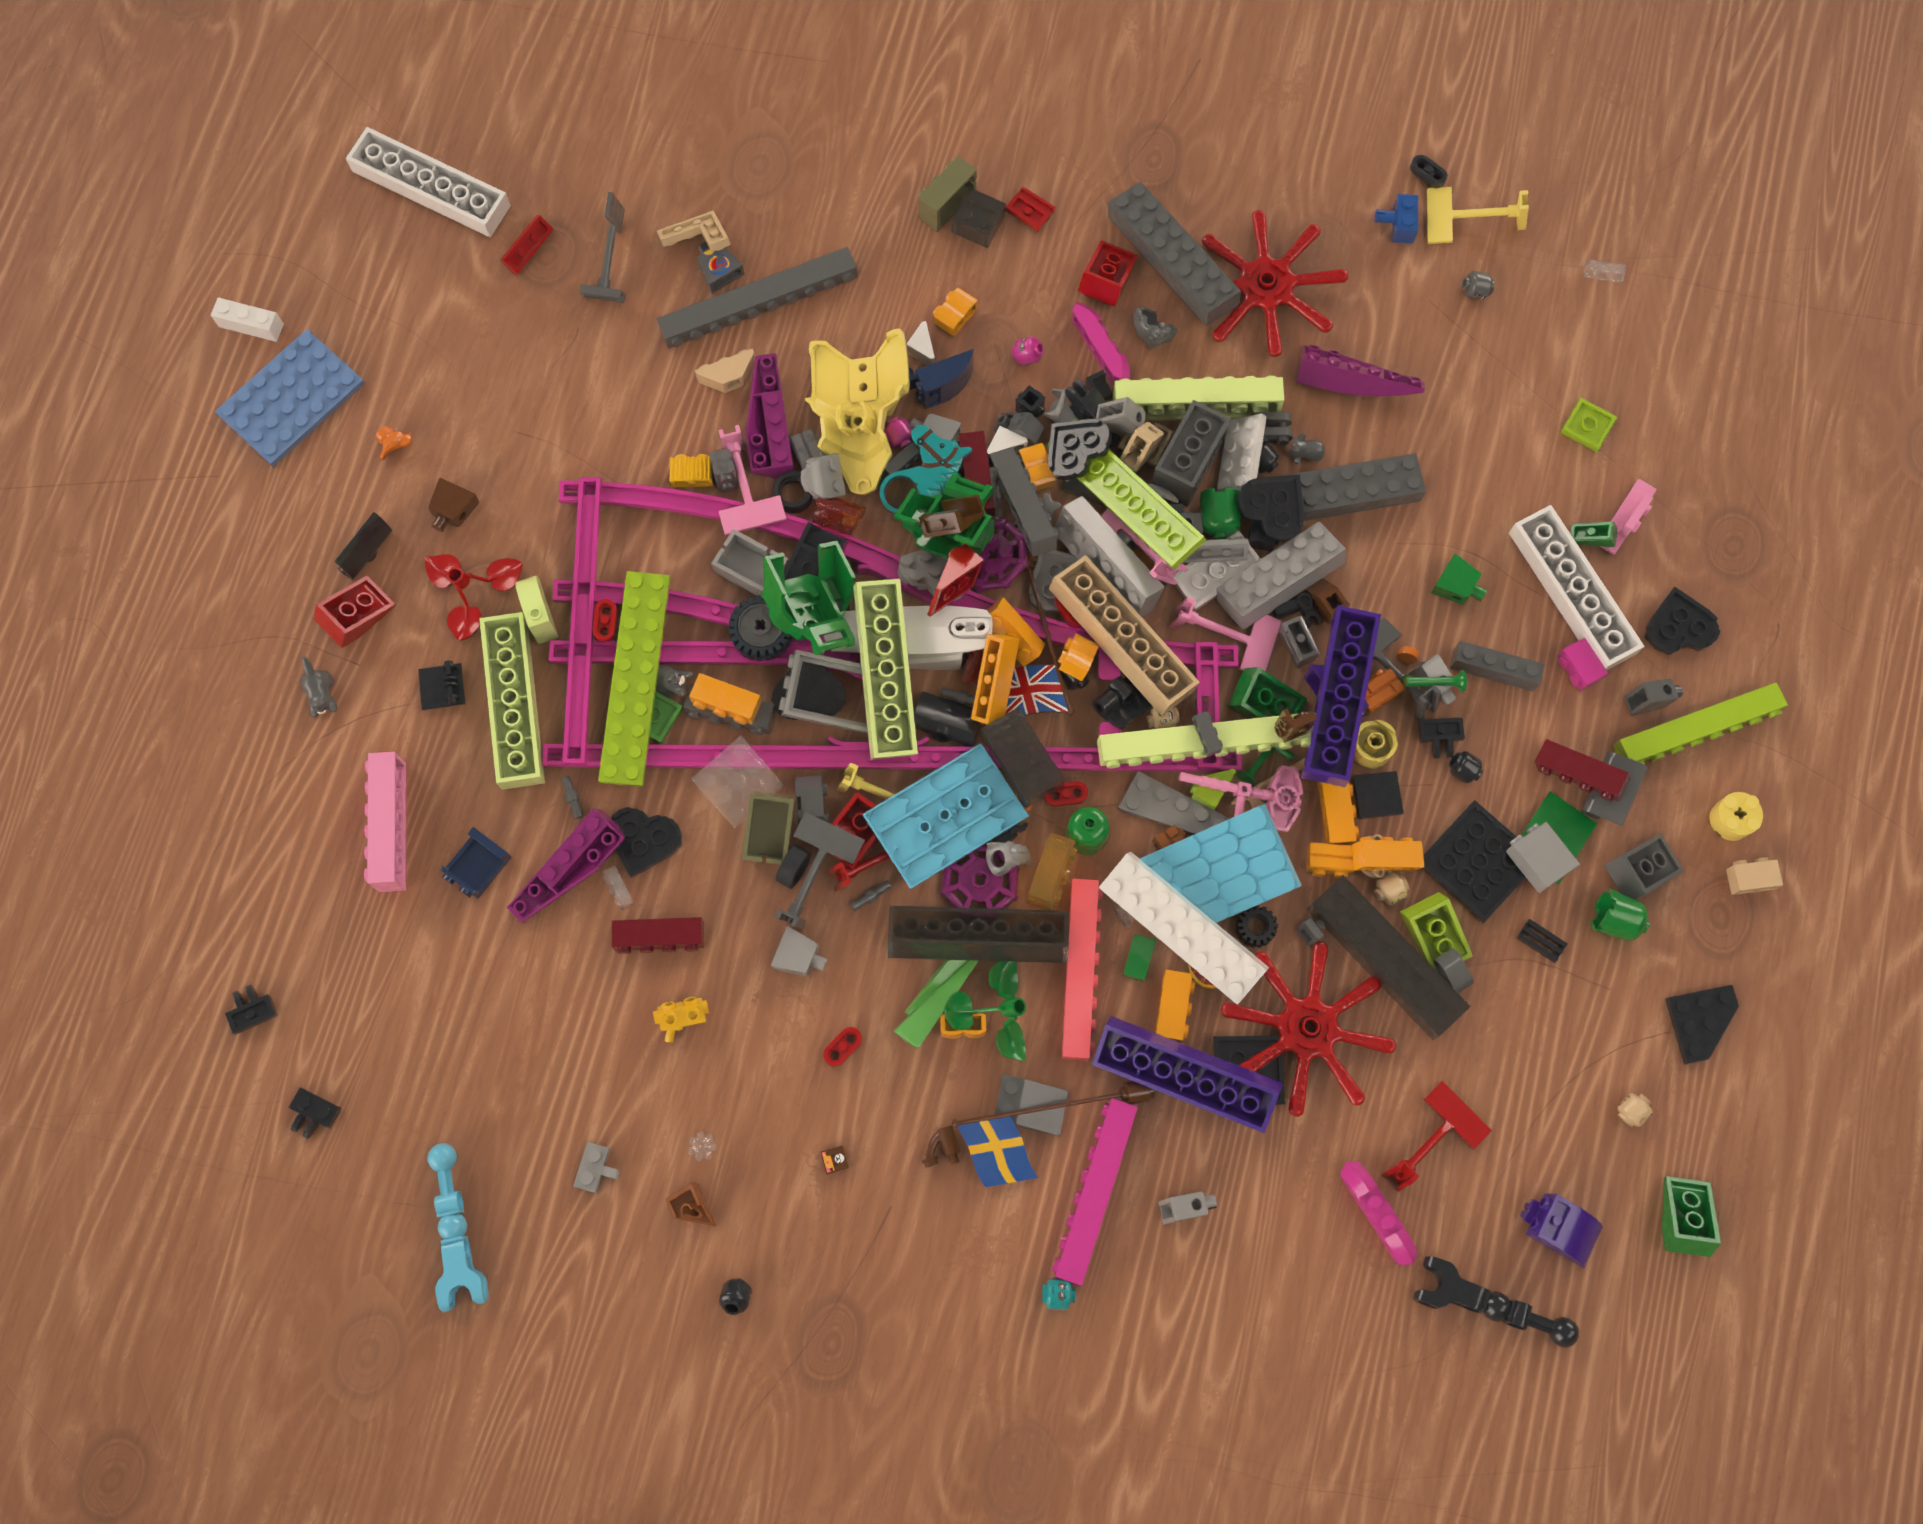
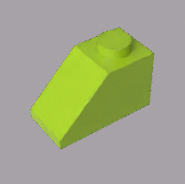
M1229 769L1206 776L1211 779H1219L1220 781H1229L1230 783L1236 770ZM1194 784L1190 790L1193 793L1191 799L1214 811L1225 793L1220 791V789L1215 790L1198 784Z

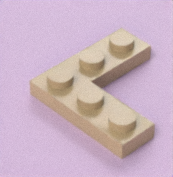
M714 211L657 230L663 247L675 245L684 239H692L701 233L711 252L722 250L730 245L729 238Z

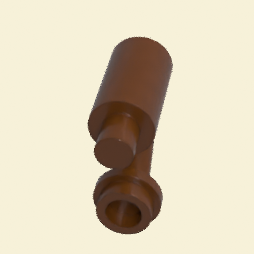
M952 1125L938 1129L930 1139L926 1159L922 1160L925 1168L939 1164L937 1160L939 1157L934 1156L940 1142L945 1157H949L950 1164L959 1162L957 1153H960Z

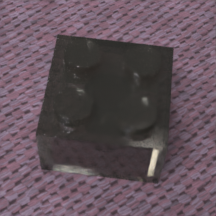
M969 187L952 218V233L988 248L1005 218L1006 203Z

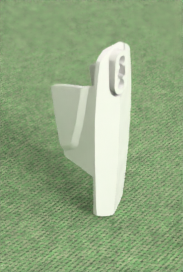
M930 606L903 607L909 669L959 670L962 664V654L964 652L984 649L987 634H992L993 620L989 612L984 609L945 606L929 617L927 613ZM856 610L846 611L843 618L846 619L855 637V645L852 647L843 646L831 649V651L860 653ZM959 626L965 627L961 631L956 630ZM980 626H985L984 630H978ZM840 632L824 635V638L827 642L843 638Z

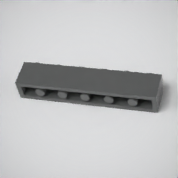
M1013 447L989 454L991 470L1032 556L1056 550V540H1059L1056 527L1052 528L1051 517L1048 512L1045 513L1042 498L1037 497L1035 484L1030 483V475L1028 469L1023 468L1021 455H1017Z

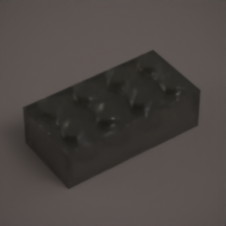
M1019 707L981 728L982 739L1026 808L1064 786V777Z

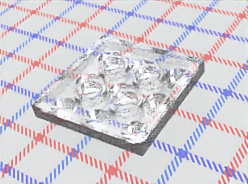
M742 735L691 778L734 828L747 818L749 797L752 791L775 794L785 785Z

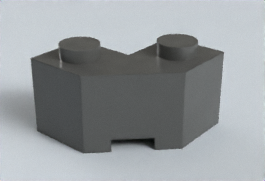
M822 775L795 777L798 825L805 812L830 823L829 813H825L824 796H828L827 783H822Z

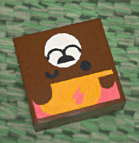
M843 1145L821 1152L827 1175L849 1168Z

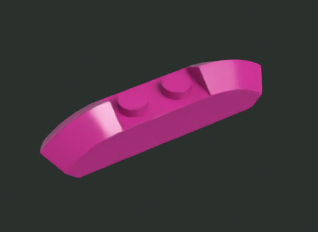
M1076 301L1072 312V322L1102 370H1105L1107 373L1106 376L1112 386H1114L1115 381L1120 379H1130L1128 360L1124 353H1118V347L1115 342H1111L1108 338L1105 326L1100 325L1103 319L1092 308Z
M1347 1161L1340 1172L1341 1178L1388 1252L1398 1265L1414 1264L1418 1252L1386 1198L1359 1161Z

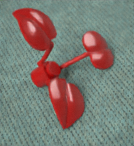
M453 555L425 556V568L431 583L438 588H448L453 584L464 602V607L457 606L453 608L447 617V626L457 640L462 641L475 634L480 627V618H482V613L478 607H469V603L462 589L469 585L470 578L487 583L492 582L493 588L497 591H508L516 585L515 583L520 578L523 566L521 561L512 558L496 560L487 568V574L490 578L473 575L470 572L465 573L461 569L460 561Z

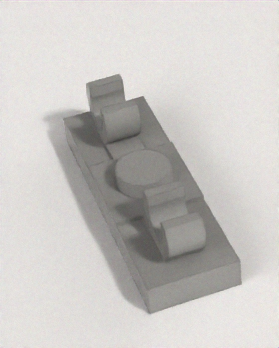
M1242 536L1235 540H1232L1231 537H1228V540H1206L1184 563L1247 560L1249 541Z

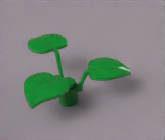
M1008 958L994 964L989 972L990 987L998 991V996L1005 998L999 1007L972 1010L971 998L964 992H955L948 998L944 1007V1014L947 1022L953 1028L967 1030L972 1027L974 1022L972 1014L1000 1011L1003 1016L1009 1019L1003 1023L1004 1028L1000 1029L996 1035V1044L999 1052L1006 1058L1026 1061L1023 1031L1021 1026L1016 1021H1013L1018 1019L1017 1016L1024 1015L1026 1003L1022 998L1014 996L1019 984L1017 958Z

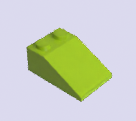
M1438 892L1400 911L1411 938L1433 976L1439 974L1433 960L1451 948H1454L1460 954L1463 961L1473 957L1448 897Z

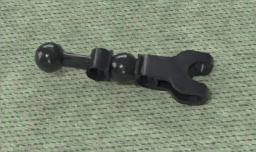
M1434 1256L1425 1257L1423 1266L1436 1275L1438 1287L1434 1292L1424 1289L1416 1291L1413 1299L1417 1303L1432 1309L1453 1304L1478 1314L1484 1313L1492 1321H1502V1323L1517 1329L1526 1330L1527 1326L1548 1333L1552 1341L1560 1347H1571L1577 1342L1579 1328L1570 1318L1559 1317L1553 1321L1532 1313V1306L1515 1299L1509 1300L1501 1292H1491L1489 1289L1462 1279L1453 1263Z

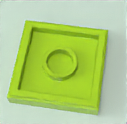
M1580 397L1560 433L1597 453L1615 423L1617 416Z

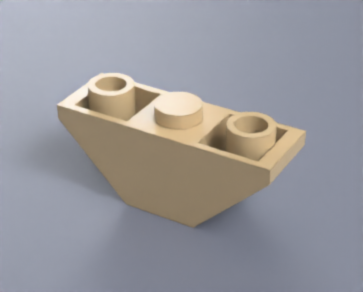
M753 348L741 350L731 357H723L713 364L700 366L695 370L698 383L724 393L744 386L755 363Z

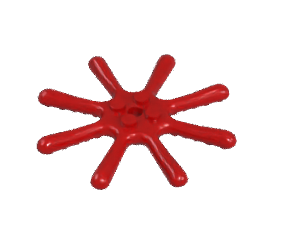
M1256 210L1252 213L1258 258L1255 261L1248 262L1212 234H1206L1202 238L1204 247L1239 269L1241 272L1240 278L1232 282L1240 289L1244 297L1243 302L1214 330L1212 336L1216 342H1223L1250 309L1259 307L1265 312L1268 353L1272 357H1278L1282 354V344L1276 308L1279 305H1288L1321 332L1327 333L1332 330L1333 322L1296 298L1293 294V289L1300 285L1345 283L1349 278V274L1345 269L1299 275L1292 273L1290 265L1320 235V227L1316 224L1309 225L1284 257L1273 259L1268 252L1266 214L1262 210ZM1263 281H1269V282H1271V283H1270V284H1266V283H1264Z
M1321 941L1316 942L1313 946L1308 994L1302 999L1296 998L1291 993L1265 952H1257L1255 954L1258 959L1269 967L1263 975L1284 1003V1011L1281 1014H1272L1231 1002H1226L1221 1007L1224 1017L1274 1026L1280 1033V1038L1275 1044L1238 1066L1258 1072L1285 1051H1291L1296 1055L1297 1067L1289 1102V1112L1295 1117L1302 1116L1304 1113L1309 1063L1315 1057L1325 1061L1353 1105L1359 1106L1364 1103V1093L1334 1055L1333 1046L1339 1041L1387 1054H1392L1396 1050V1042L1391 1038L1341 1029L1337 1023V1018L1341 1013L1380 990L1381 982L1378 978L1369 977L1332 1005H1326L1321 1001L1320 991L1329 950L1328 945ZM1305 1023H1310L1313 1026V1033L1305 1029Z

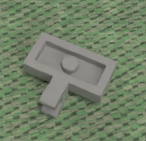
M587 1142L573 1187L597 1193L602 1175L618 1180L620 1170L606 1167L611 1148Z

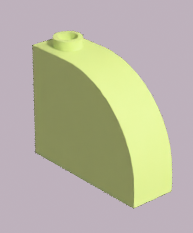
M535 575L516 582V590L528 628L537 643L541 644L559 638L538 576Z

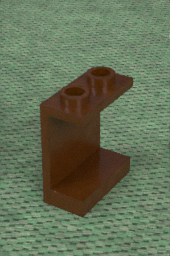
M979 495L943 500L941 501L943 512L924 514L919 517L924 537L928 538L961 533L983 517L985 513Z

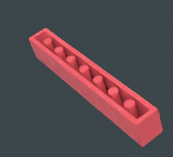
M1072 879L1061 1053V1059L1088 1061L1090 1055L1094 1056L1095 1042H1091V1033H1095L1096 1019H1092V1010L1096 1011L1097 997H1093V988L1098 986V975H1094V966L1099 965V953L1095 952L1096 944H1100V931H1096L1097 922H1101V909H1097L1098 900H1102L1099 880Z

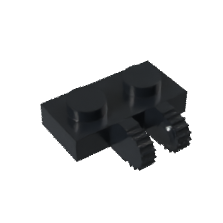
M1463 718L1419 719L1418 721L1420 742H1432L1434 758H1439L1441 754L1439 742L1446 741L1445 752L1447 758H1451L1454 754L1453 741H1463L1465 739Z
M249 985L246 987V992L250 1002L245 1004L239 991L233 992L237 1008L225 1013L233 1034L237 1035L278 1016L270 995L267 994L258 998L254 987Z
M300 1087L288 1107L300 1113L292 1123L290 1130L296 1133L307 1117L311 1121L305 1128L303 1137L309 1139L318 1124L331 1129L342 1108Z

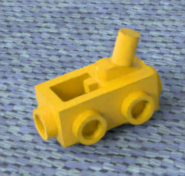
M689 997L684 999L683 1002L663 1003L657 1007V1011H653L655 1025L660 1024L661 1031L666 1030L665 1041L672 1043L675 1032L682 1030L684 1026L706 1022L705 1014L709 1013L707 1000L702 1001V997Z

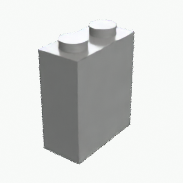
M1547 822L1541 826L1537 823L1526 831L1528 835L1525 837L1519 835L1509 842L1512 846L1506 850L1507 854L1539 894L1580 865Z

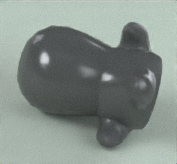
M1300 434L1297 438H1294L1291 457H1293L1296 464L1301 463V458L1318 462L1325 454L1323 442L1319 440H1305L1306 435Z

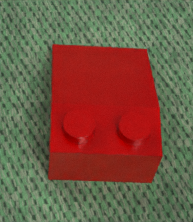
M1101 240L1084 270L1077 291L1085 296L1095 298L1115 307L1138 255Z
M963 544L959 548L955 547L948 554L949 559L943 568L942 576L927 613L929 617L974 587L984 560L967 544Z
M366 575L316 604L313 619L343 648L359 639L391 611L396 604Z
M858 792L854 794L832 823V825L865 840L854 864L833 855L852 870L879 842V839L862 815L876 805Z

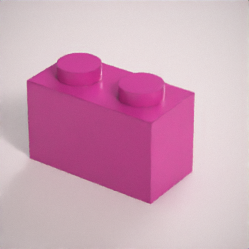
M1586 638L1564 648L1557 655L1560 666L1566 669L1572 684L1580 692L1608 675V672Z

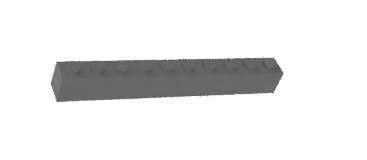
M848 247L661 316L657 318L658 325L667 347H678L684 342L697 340L705 334L718 332L729 325H737L742 320L755 318L766 311H774L785 304H793L798 299L806 296H814L819 291L830 290L843 282H851L858 277L857 266Z

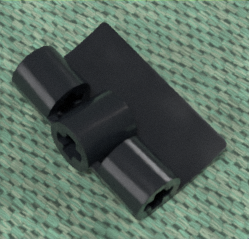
M372 513L335 560V563L339 566L337 569L351 580H354L367 562L373 561L376 558L377 549L392 532L389 525L377 513Z
M1126 676L1125 678L1117 677L1109 685L1108 690L1092 701L1095 711L1119 729H1123L1152 707L1150 702Z
M924 691L914 712L915 729L932 733V737L939 742H949L951 739L953 742L968 747L973 745L980 722L971 719L973 708Z

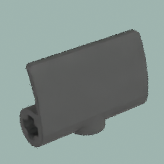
M1607 752L1603 762L1629 772L1631 779L1619 802L1616 800H1612V802L1601 798L1599 793L1592 791L1589 793L1581 812L1595 819L1604 818L1623 826L1648 767L1617 753Z

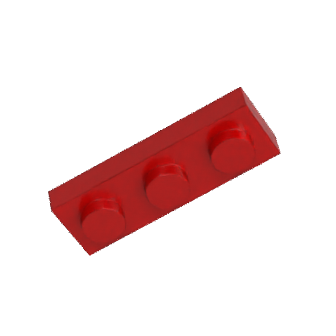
M536 215L500 261L514 275H518L554 229L541 215Z

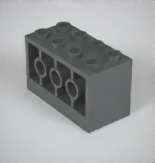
M1193 400L1155 468L1152 484L1171 491L1178 499V503H1183L1184 506L1188 507L1225 440L1231 418Z

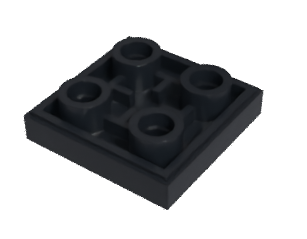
M1397 771L1354 775L1352 777L1359 819L1396 816L1404 813Z

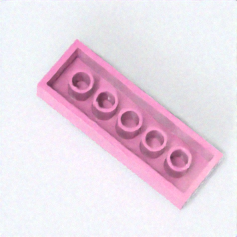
M396 752L368 753V761H365V771L368 774V782H365V793L368 795V803L365 804V815L368 816V825H365L364 828L365 837L368 838V846H365L364 849L365 859L367 860L364 878L378 892L406 891V763Z

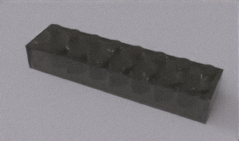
M1344 875L1307 909L1317 920L1322 919L1327 931L1372 977H1376L1381 982V987L1432 1040L1440 1037L1471 1007Z
M890 906L888 958L1068 963L1069 911Z

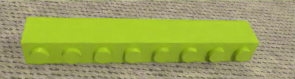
M1776 682L1620 739L1613 747L1617 754L1645 765L1644 761L1652 759V762L1664 758L1666 753L1671 752L1674 755L1685 750V746L1691 745L1693 748L1704 743V739H1718L1724 735L1723 732L1729 730L1731 733L1743 729L1745 724L1749 723L1750 726L1762 722L1764 717L1775 718L1782 714L1781 710L1787 707L1788 704Z

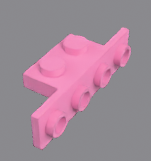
M1641 479L1636 481L1611 522H1615L1618 528L1616 546L1601 548L1612 555L1616 554L1629 533H1635L1642 522L1639 519L1641 516L1645 517L1652 508L1649 504L1657 489Z

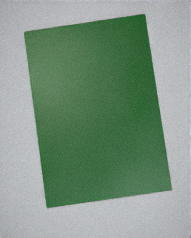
M1549 791L1521 836L1525 837L1528 835L1526 831L1536 823L1541 826L1547 822L1576 858L1598 823ZM1561 878L1555 883L1559 885L1563 878Z

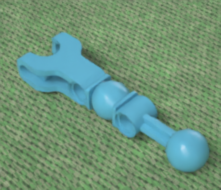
M439 1143L431 1148L427 1161L429 1166L438 1174L440 1195L435 1196L434 1205L437 1218H441L438 1222L437 1230L444 1239L440 1241L444 1273L436 1284L435 1292L439 1309L442 1312H449L455 1307V1295L460 1287H467L472 1300L477 1304L486 1303L489 1299L487 1278L481 1271L475 1269L468 1236H464L467 1231V1221L462 1213H465L463 1197L460 1191L454 1192L451 1172L457 1161L456 1151L447 1143Z

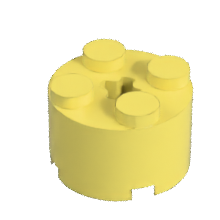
M1382 720L1362 723L1359 729L1354 760L1361 766L1371 769H1377L1386 764L1398 746L1394 728Z
M1734 792L1714 805L1710 811L1709 820L1711 827L1721 835L1720 837L1729 841H1737L1760 828L1763 820V811L1757 797L1743 792Z

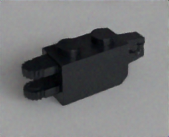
M1075 380L1072 383L1073 388L1068 387L1065 390V395L1072 404L1069 406L1078 420L1096 419L1098 404L1106 403L1105 399L1096 387L1088 390L1082 381ZM1111 432L1112 441L1109 448L1121 440L1119 435Z

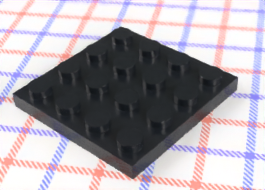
M1476 800L1467 807L1423 855L1424 868L1422 869L1482 923L1495 912L1526 878L1506 852L1512 846L1509 842L1517 836Z

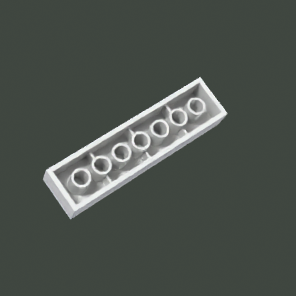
M366 127L346 157L352 172L490 238L511 206L505 192Z
M1552 505L1514 524L1509 531L1511 538L1577 639L1586 638L1606 671L1635 656L1645 647Z
M1132 852L1127 853L1099 887L1237 1005L1269 968Z

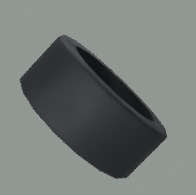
M788 471L781 474L775 480L773 494L774 497L780 495L784 512L791 514L800 513L811 505L813 496L806 492L805 497L798 502L791 503L785 501L781 496L782 488L791 482L801 483V472Z
M795 844L784 857L777 871L776 881L790 889L795 887L803 876L812 853Z

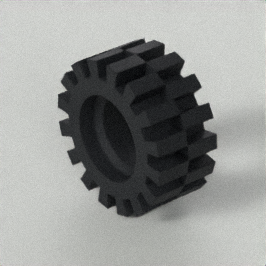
M1260 905L1243 911L1236 922V933L1239 934L1238 938L1242 939L1245 945L1249 944L1251 945L1250 947L1258 946L1260 948L1263 945L1269 944L1276 935L1278 928L1276 916L1273 917L1271 910H1266L1267 907L1263 906L1261 908ZM1255 918L1262 920L1265 924V931L1259 935L1253 934L1248 927L1250 920Z

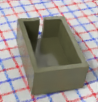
M959 156L954 161H950L946 165L945 170L940 175L938 174L934 177L931 185L919 193V219L938 232L976 193L977 170Z
M752 791L750 793L742 853L743 860L762 862L764 855H768L766 863H782L790 848L796 796Z

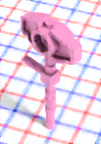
M1280 766L1271 778L1267 788L1262 790L1257 787H1251L1252 784L1244 782L1234 784L1225 780L1220 781L1216 778L1211 779L1207 776H1198L1181 772L1179 775L1180 781L1198 784L1202 787L1207 786L1215 790L1220 789V791L1234 792L1233 796H1237L1234 817L1244 812L1246 798L1267 800L1265 805L1278 832H1288L1301 810L1299 808L1302 801L1300 795L1303 794V788L1297 768Z

